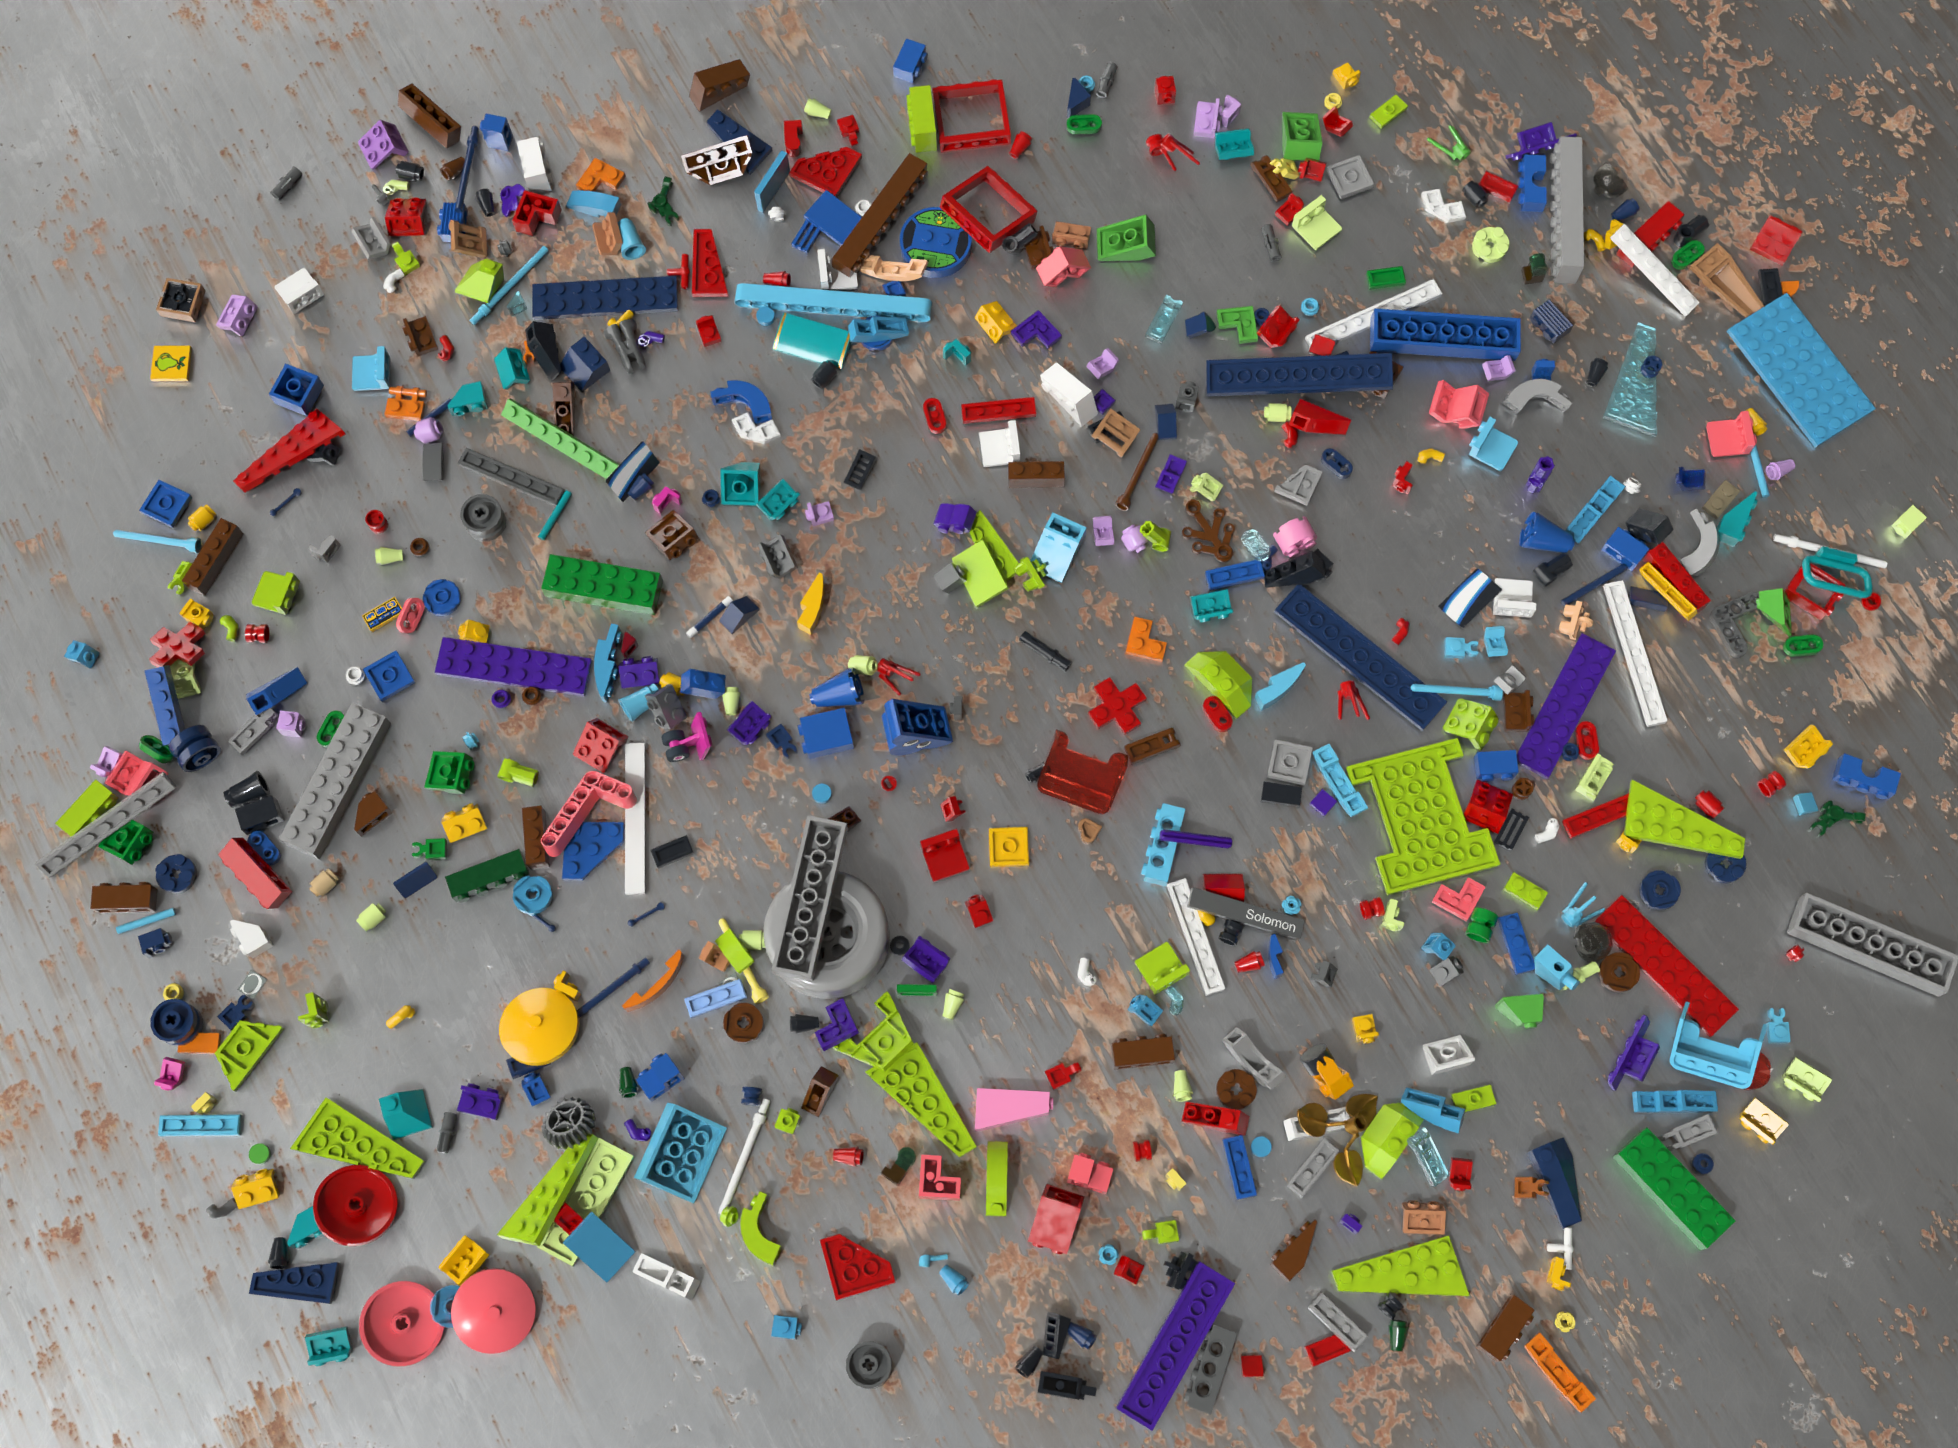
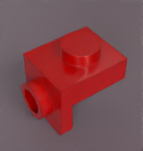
M1333 107L1323 116L1326 131L1342 137L1353 127L1352 121L1340 116L1336 107Z
M1306 157L1305 161L1300 162L1298 172L1301 173L1300 178L1306 177L1321 182L1327 163Z
M1291 193L1288 196V200L1275 211V216L1288 226L1293 222L1294 215L1304 208L1302 199Z
M1406 461L1403 467L1400 465L1394 474L1396 478L1392 485L1397 491L1406 494L1410 493L1413 486L1405 480L1413 466L1408 461Z
M973 895L964 902L975 928L993 921L983 895Z
M1451 1157L1448 1181L1453 1189L1457 1191L1471 1189L1472 1159Z
M565 1202L557 1213L554 1222L570 1235L584 1219Z

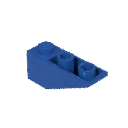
M296 667L247 693L246 699L255 714L258 715L306 685L307 681L299 668Z

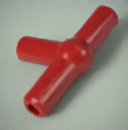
M682 254L681 268L667 269V275H681V288L688 289V275L690 274L689 255Z

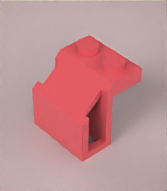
M1445 380L1438 381L1429 414L1442 423H1457L1459 428L1462 429L1480 426L1489 393L1479 385L1455 389Z
M124 751L104 784L125 796H129L162 772L168 775V772L153 763L141 760L128 751Z

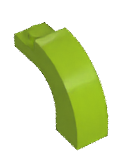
M988 1141L986 1216H1006L1008 1142Z
M759 1191L758 1196L754 1195L750 1206L753 1207L752 1210L743 1208L740 1222L741 1234L751 1253L761 1261L775 1266L782 1246L765 1239L761 1234L759 1220L769 1196Z

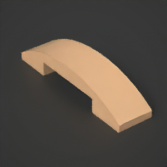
M869 255L866 260L863 259L859 271L885 280L910 281L922 277L928 261L911 259L910 263L882 261L880 256Z

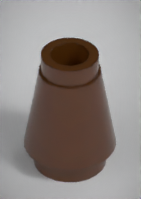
M459 157L443 164L442 168H440L442 176L448 181L454 180L463 170L465 159Z

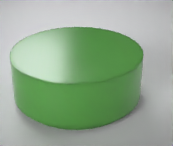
M255 1144L249 1150V1159L255 1164L262 1165L270 1159L271 1151L264 1144Z

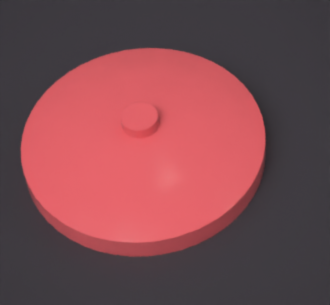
M492 1268L479 1271L467 1278L454 1296L451 1308L454 1330L464 1344L478 1352L495 1354L510 1350L523 1341L532 1328L536 1310L534 1296L528 1284L519 1275L509 1270Z
M411 1281L393 1282L374 1292L366 1301L359 1319V1334L367 1352L383 1364L398 1367L415 1364L430 1355L438 1345L444 1327L433 1321L430 1313V1302L434 1294L425 1286Z

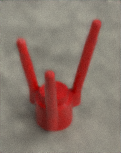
M1170 133L1165 135L1159 144L1162 146L1160 151L1165 155L1173 171L1177 169L1168 151L1172 153L1176 148L1191 161L1200 165V162L1192 156L1194 151L1179 142Z
M882 658L876 670L880 673L878 677L884 680L899 696L901 692L887 676L891 677L896 673L913 681L914 678L900 670L916 676L921 675L919 672Z
M1355 681L1342 682L1340 684L1341 690L1337 691L1339 697L1338 719H1342L1343 697L1346 700L1351 699L1356 716H1360L1356 697L1366 719L1369 720L1370 716L1359 694V690L1355 686Z

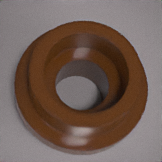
M416 538L411 542L410 550L415 556H423L429 551V544L423 538ZM419 546H423L421 550H417Z
M527 687L522 693V699L527 705H536L541 700V692L536 687ZM531 694H535L533 699H529Z

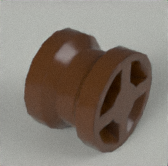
M1520 778L1512 786L1511 792L1514 798L1525 800L1532 794L1534 785L1528 778Z

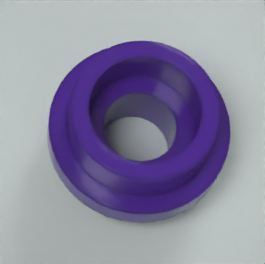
M497 690L492 695V703L497 708H506L511 702V696L506 690ZM501 697L505 698L503 702H499Z

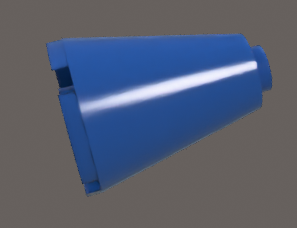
M1536 512L1529 514L1525 521L1527 526L1525 530L1522 529L1520 532L1519 545L1527 549L1567 553L1573 549L1575 544L1571 534Z
M849 668L813 688L812 693L809 694L811 703L817 707L864 704L865 699L861 700V695H864L859 675H854L853 673L855 668Z

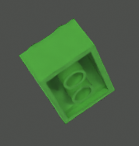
M1282 112L1283 158L1292 161H1305L1307 157L1319 161L1322 137L1318 114Z
M1145 214L1097 228L1098 260L1140 261L1156 256L1154 223Z

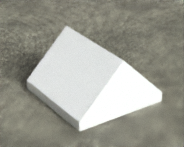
M1461 1035L1423 1045L1431 1075L1469 1066L1475 1061V1057Z

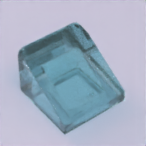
M519 291L516 292L507 305L511 317L527 310V306Z

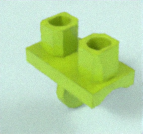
M1028 557L1021 558L1020 562L1013 569L1018 576L1026 572L1030 578L1023 582L1026 591L1041 589L1045 586L1041 578L1046 576L1043 570L1047 567L1046 563L1040 564L1037 559L1031 563Z

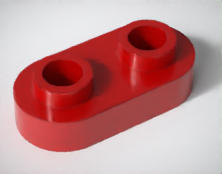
M936 398L927 399L923 404V411L928 428L932 433L940 434L946 429V419L942 405Z
M1210 696L1206 698L1203 703V711L1217 731L1227 732L1233 722L1231 715L1218 697ZM1210 703H1215L1216 707H1211ZM1220 719H1225L1226 723H1221Z
M1584 721L1575 730L1577 747L1579 749L1578 753L1583 759L1592 760L1599 753L1597 731L1593 723ZM1582 730H1586L1588 735H1584ZM1586 748H1588L1591 751L1590 754L1585 752Z

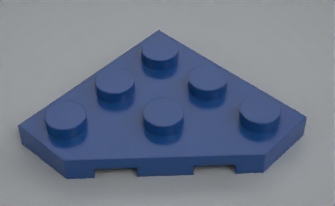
M583 822L564 849L562 879L567 881H583L595 867L603 863L616 848H619L624 843V822Z

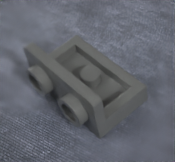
M783 535L777 536L766 544L761 542L758 544L759 554L767 565L766 570L770 576L781 579L798 568Z
M667 684L655 694L648 693L645 695L647 706L652 710L655 723L660 728L672 729L687 718L673 685Z

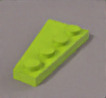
M979 510L976 513L970 530L974 544L982 539L986 542L1005 581H1008L1016 575L1013 568L1018 564V561L982 511Z

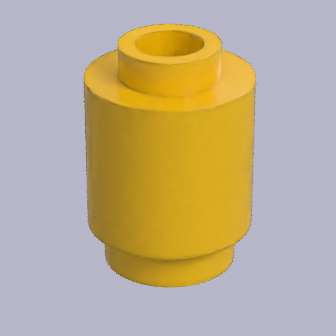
M207 504L203 507L200 506L188 517V525L194 531H202L215 520L216 513Z
M670 672L662 675L659 682L661 689L667 684H671L677 696L685 695L680 693V676Z

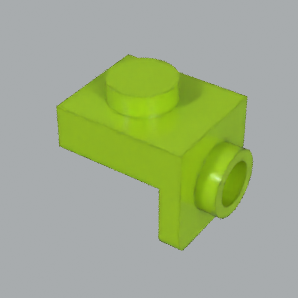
M781 1108L775 1128L789 1134H794L796 1126H800L802 1117L794 1109L788 1108L785 1110Z

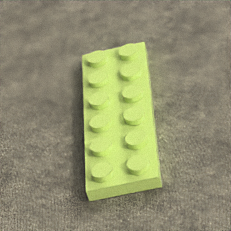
M598 1137L563 1204L566 1202L583 1219L591 1212L601 1219L634 1156ZM553 1221L541 1245L537 1246V1248L573 1267L579 1258L563 1244L569 1235Z

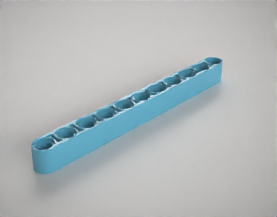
M746 283L737 285L734 302L737 306L760 309L762 307H769L772 310L856 317L877 315L906 318V321L916 322L930 321L932 301L926 298Z

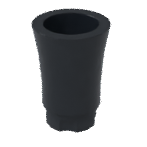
M255 771L249 777L224 791L223 794L227 804L234 808L259 797L269 795L270 790L262 774L259 771Z

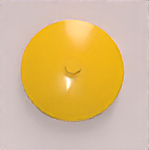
M535 988L515 997L504 1010L499 1024V1036L505 1050L518 1062L532 1066L546 1065L561 1058L573 1046L579 1032V1016L574 1004L565 994L551 988Z

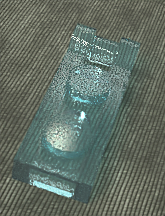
M1166 295L1145 337L1162 345L1178 312L1182 308L1183 301L1173 300L1171 296Z
M1421 1128L1415 1136L1407 1139V1143L1413 1149L1430 1186L1436 1187L1450 1176L1429 1132L1425 1128Z

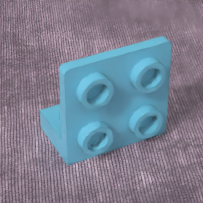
M377 346V353L374 355L353 357V391L389 389L390 355L385 346Z

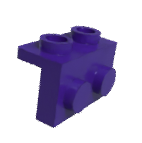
M645 656L641 658L642 660L635 661L634 658L623 659V662H620L618 666L621 687L630 688L659 684L658 658Z
M750 701L726 730L741 744H752L758 738L757 733L760 729L764 730L769 725L771 715L765 713L758 705Z
M918 936L914 945L906 952L901 961L931 983H934L946 969L950 957L933 946L928 940Z

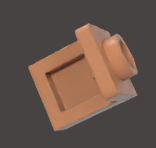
M710 941L703 947L699 959L722 972L726 971L730 963L720 948Z

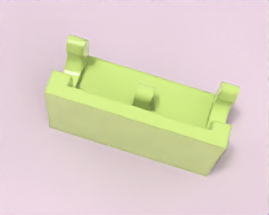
M1597 754L1575 790L1594 801L1613 770L1614 764L1600 754Z

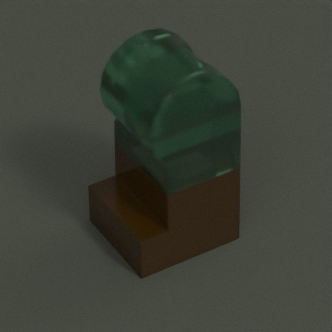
M1543 253L1530 256L1528 266L1522 267L1524 284L1543 282L1548 270Z
M909 1147L902 1148L898 1152V1159L890 1169L885 1166L881 1175L896 1186H899L915 1163L916 1155L913 1149Z

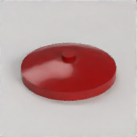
M365 1165L345 1166L335 1170L321 1182L313 1200V1215L319 1230L328 1239L345 1246H361L377 1240L390 1228L397 1212V1195L392 1182L379 1170L368 1168L369 1166Z

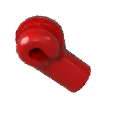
M443 335L439 340L444 348L441 350V353H438V357L443 361H448L454 352V346L448 336Z

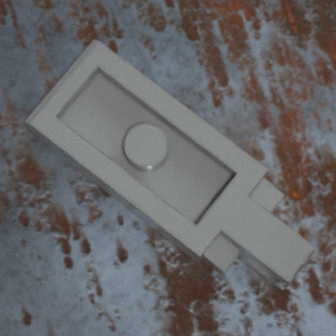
M271 708L263 714H255L228 742L241 755H244L272 727V722L278 717V714Z

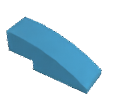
M581 190L572 191L566 204V208L597 218L600 215L606 217L608 212H615V215H617L621 206L619 197Z
M873 316L870 320L853 319L848 325L851 342H877L909 335L906 318Z
M1406 1087L1401 1103L1428 1122L1459 1134L1464 1120L1465 1109L1445 1104L1446 1097Z

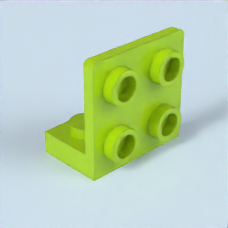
M1168 942L1163 943L1135 960V965L1154 995L1188 976L1190 972L1186 964L1182 965Z

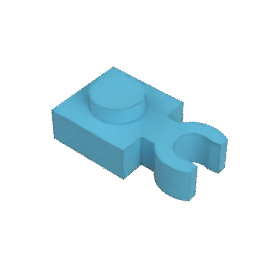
M1446 637L1444 658L1464 659L1465 653L1471 657H1476L1478 651H1472L1471 647H1477L1478 642L1471 641L1465 643V638Z
M1770 1008L1768 1010V1017L1772 1022L1766 1023L1768 1025V1043H1790L1789 1022H1783L1785 1017L1784 1008L1779 1009V1016H1776L1774 1009Z

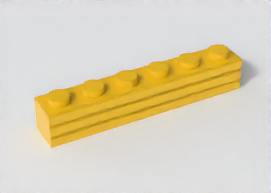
M1649 562L1639 569L1640 574L1687 621L1697 615V609Z

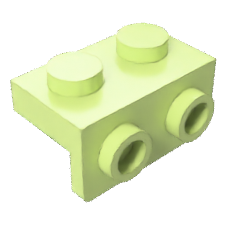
M1796 1056L1782 1075L1785 1081L1784 1084L1794 1091L1797 1088L1803 1092L1802 1095L1812 1102L1814 1100L1818 1102L1822 1100V1094L1832 1081V1078Z

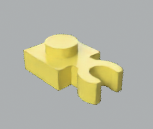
M1275 158L1270 162L1271 165L1276 167L1273 170L1276 174L1281 173L1283 177L1293 180L1300 176L1292 160L1284 158L1279 160Z

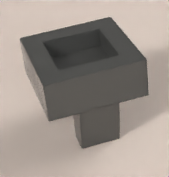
M1327 961L1316 963L1315 967L1320 971L1319 974H1312L1311 978L1324 986L1332 987L1338 969Z

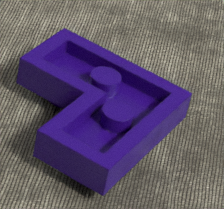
M1039 310L1011 330V335L1022 347L1035 337L1047 349L1062 339L1061 333Z
M843 998L825 1007L832 1023L815 1032L823 1051L859 1033Z

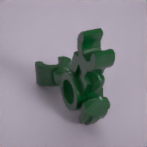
M665 176L660 194L658 193L654 196L652 202L647 204L654 215L657 214L656 210H658L661 217L665 216L667 225L672 226L670 218L674 217L679 221V217L667 200L668 191L673 186L672 178Z
M1830 800L1820 808V812L1824 810L1826 812L1818 818L1820 822H1814L1810 826V830L1819 827L1821 832L1817 836L1821 837L1825 834L1826 829H1829L1836 822L1843 819L1851 820L1856 824H1862V822H1865L1866 814L1861 812H1844V809L1833 805L1832 800Z

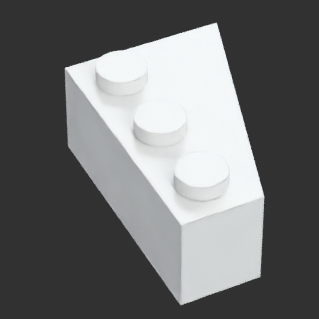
M538 137L518 141L517 146L522 161L521 165L529 192L537 194L551 192L550 184H553L551 173H547V169L550 167L547 158L543 157V154L546 153L544 144L539 143Z
M1057 362L1040 375L1042 388L1047 393L1049 392L1081 427L1098 414L1092 391Z

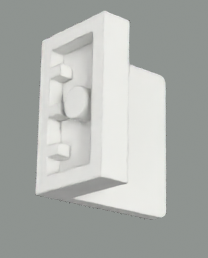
M825 249L817 250L822 290L839 291L858 288L857 273H853L851 277H848L832 267V257L825 256Z
M302 268L274 287L293 314L324 295L315 279L313 280L305 268Z
M1016 420L1008 421V428L979 433L984 467L1008 465V462H1020Z
M1501 578L1494 580L1502 591L1494 598L1493 615L1529 618L1533 616L1536 611V603L1532 602V581Z

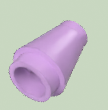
M1792 459L1771 462L1766 467V475L1771 480H1778L1794 470L1795 463Z

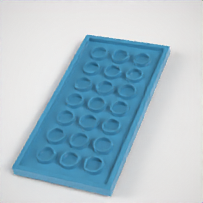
M1787 293L1726 331L1815 448L1876 409Z

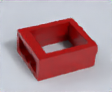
M1810 563L1811 574L1815 579L1846 586L1841 581ZM1801 565L1784 590L1792 603L1819 620H1822L1825 615L1829 617L1835 609L1833 606L1834 602H1839L1844 594L1833 592L1822 608L1796 592L1795 590L1804 578Z

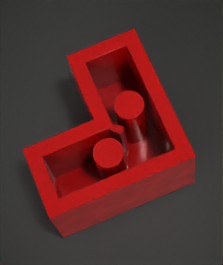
M524 190L512 222L516 232L533 236L539 221L556 225L562 209L558 199Z

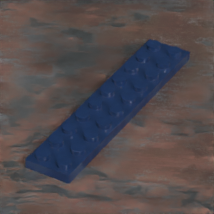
M1392 353L1206 360L1207 397L1393 390Z
M1297 585L1274 610L1276 615L1421 731L1429 725L1447 704V701L1437 693L1412 691V684L1424 683L1302 585Z

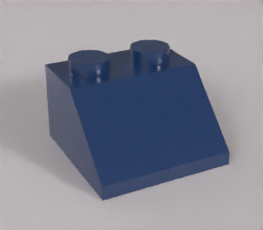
M585 336L569 348L560 363L561 370L574 382L581 392H584L610 372L606 359Z

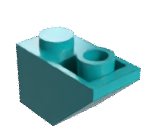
M481 381L461 386L447 405L452 416H463L465 413L481 412L484 409H488L485 389Z
M313 1206L297 1214L287 1241L289 1247L300 1249L306 1246L312 1238L318 1239L324 1236L315 1222Z

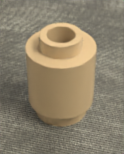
M327 869L309 883L311 885L309 890L317 897L319 895L324 897L337 885L336 882L339 879Z

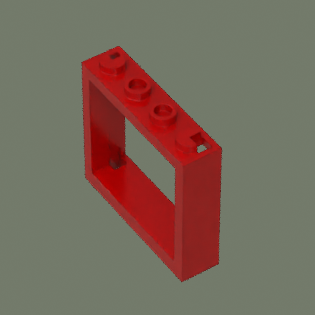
M992 79L984 82L975 81L967 84L958 83L951 86L932 88L941 153L1011 144V133L1002 79ZM998 93L1004 129L944 136L939 100Z
M986 166L944 194L940 204V208L988 253L1000 247L1006 237L1014 235L1028 223L1033 224L1038 212L1033 205L1028 203L1021 194L1017 193L1008 182H1005L989 166ZM984 181L1022 215L995 235L956 201Z

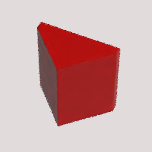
M1203 874V890L1244 902L1245 886L1243 874Z

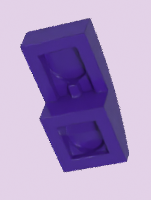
M1170 454L1155 487L1173 494L1187 461Z

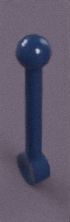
M299 488L294 489L290 497L275 509L270 510V515L276 516L282 507L295 496L302 494Z
M660 902L652 910L635 919L628 920V926L633 927L636 922L652 913L664 910L665 905Z
M537 914L533 916L545 925L549 932L556 930L555 925H550Z

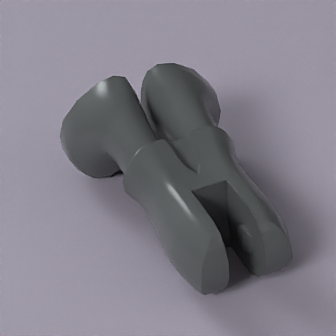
M627 319L619 323L626 338L624 342L617 324L607 327L603 331L604 337L607 340H613L616 346L615 349L618 351L622 364L628 374L634 372L631 364L633 361L637 362L640 369H644L646 367L645 359L639 349L638 340L634 336V331L637 328L636 321L634 319Z

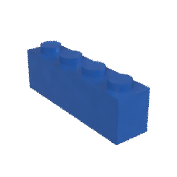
M170 665L144 670L163 746L170 744L177 734L185 730Z

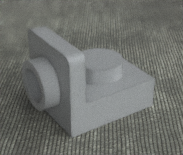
M329 535L327 539L322 541L319 549L311 544L308 548L312 552L310 555L318 561L322 559L328 563L341 545L335 537Z
M1512 665L1504 674L1499 675L1494 682L1508 695L1514 692L1527 677L1515 665Z

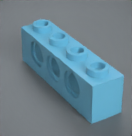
M1165 803L1162 804L1161 809L1157 808L1155 820H1158L1157 827L1153 826L1150 838H1154L1153 844L1148 845L1146 856L1149 857L1148 864H1143L1141 872L1142 875H1145L1143 881L1167 886L1177 842L1165 841L1168 844L1166 848H1160L1157 843L1161 841L1159 837L1160 831L1164 830L1162 827L1163 823L1167 822L1172 825V828L1169 830L1180 831L1185 808ZM1160 859L1163 865L1155 866L1153 860Z

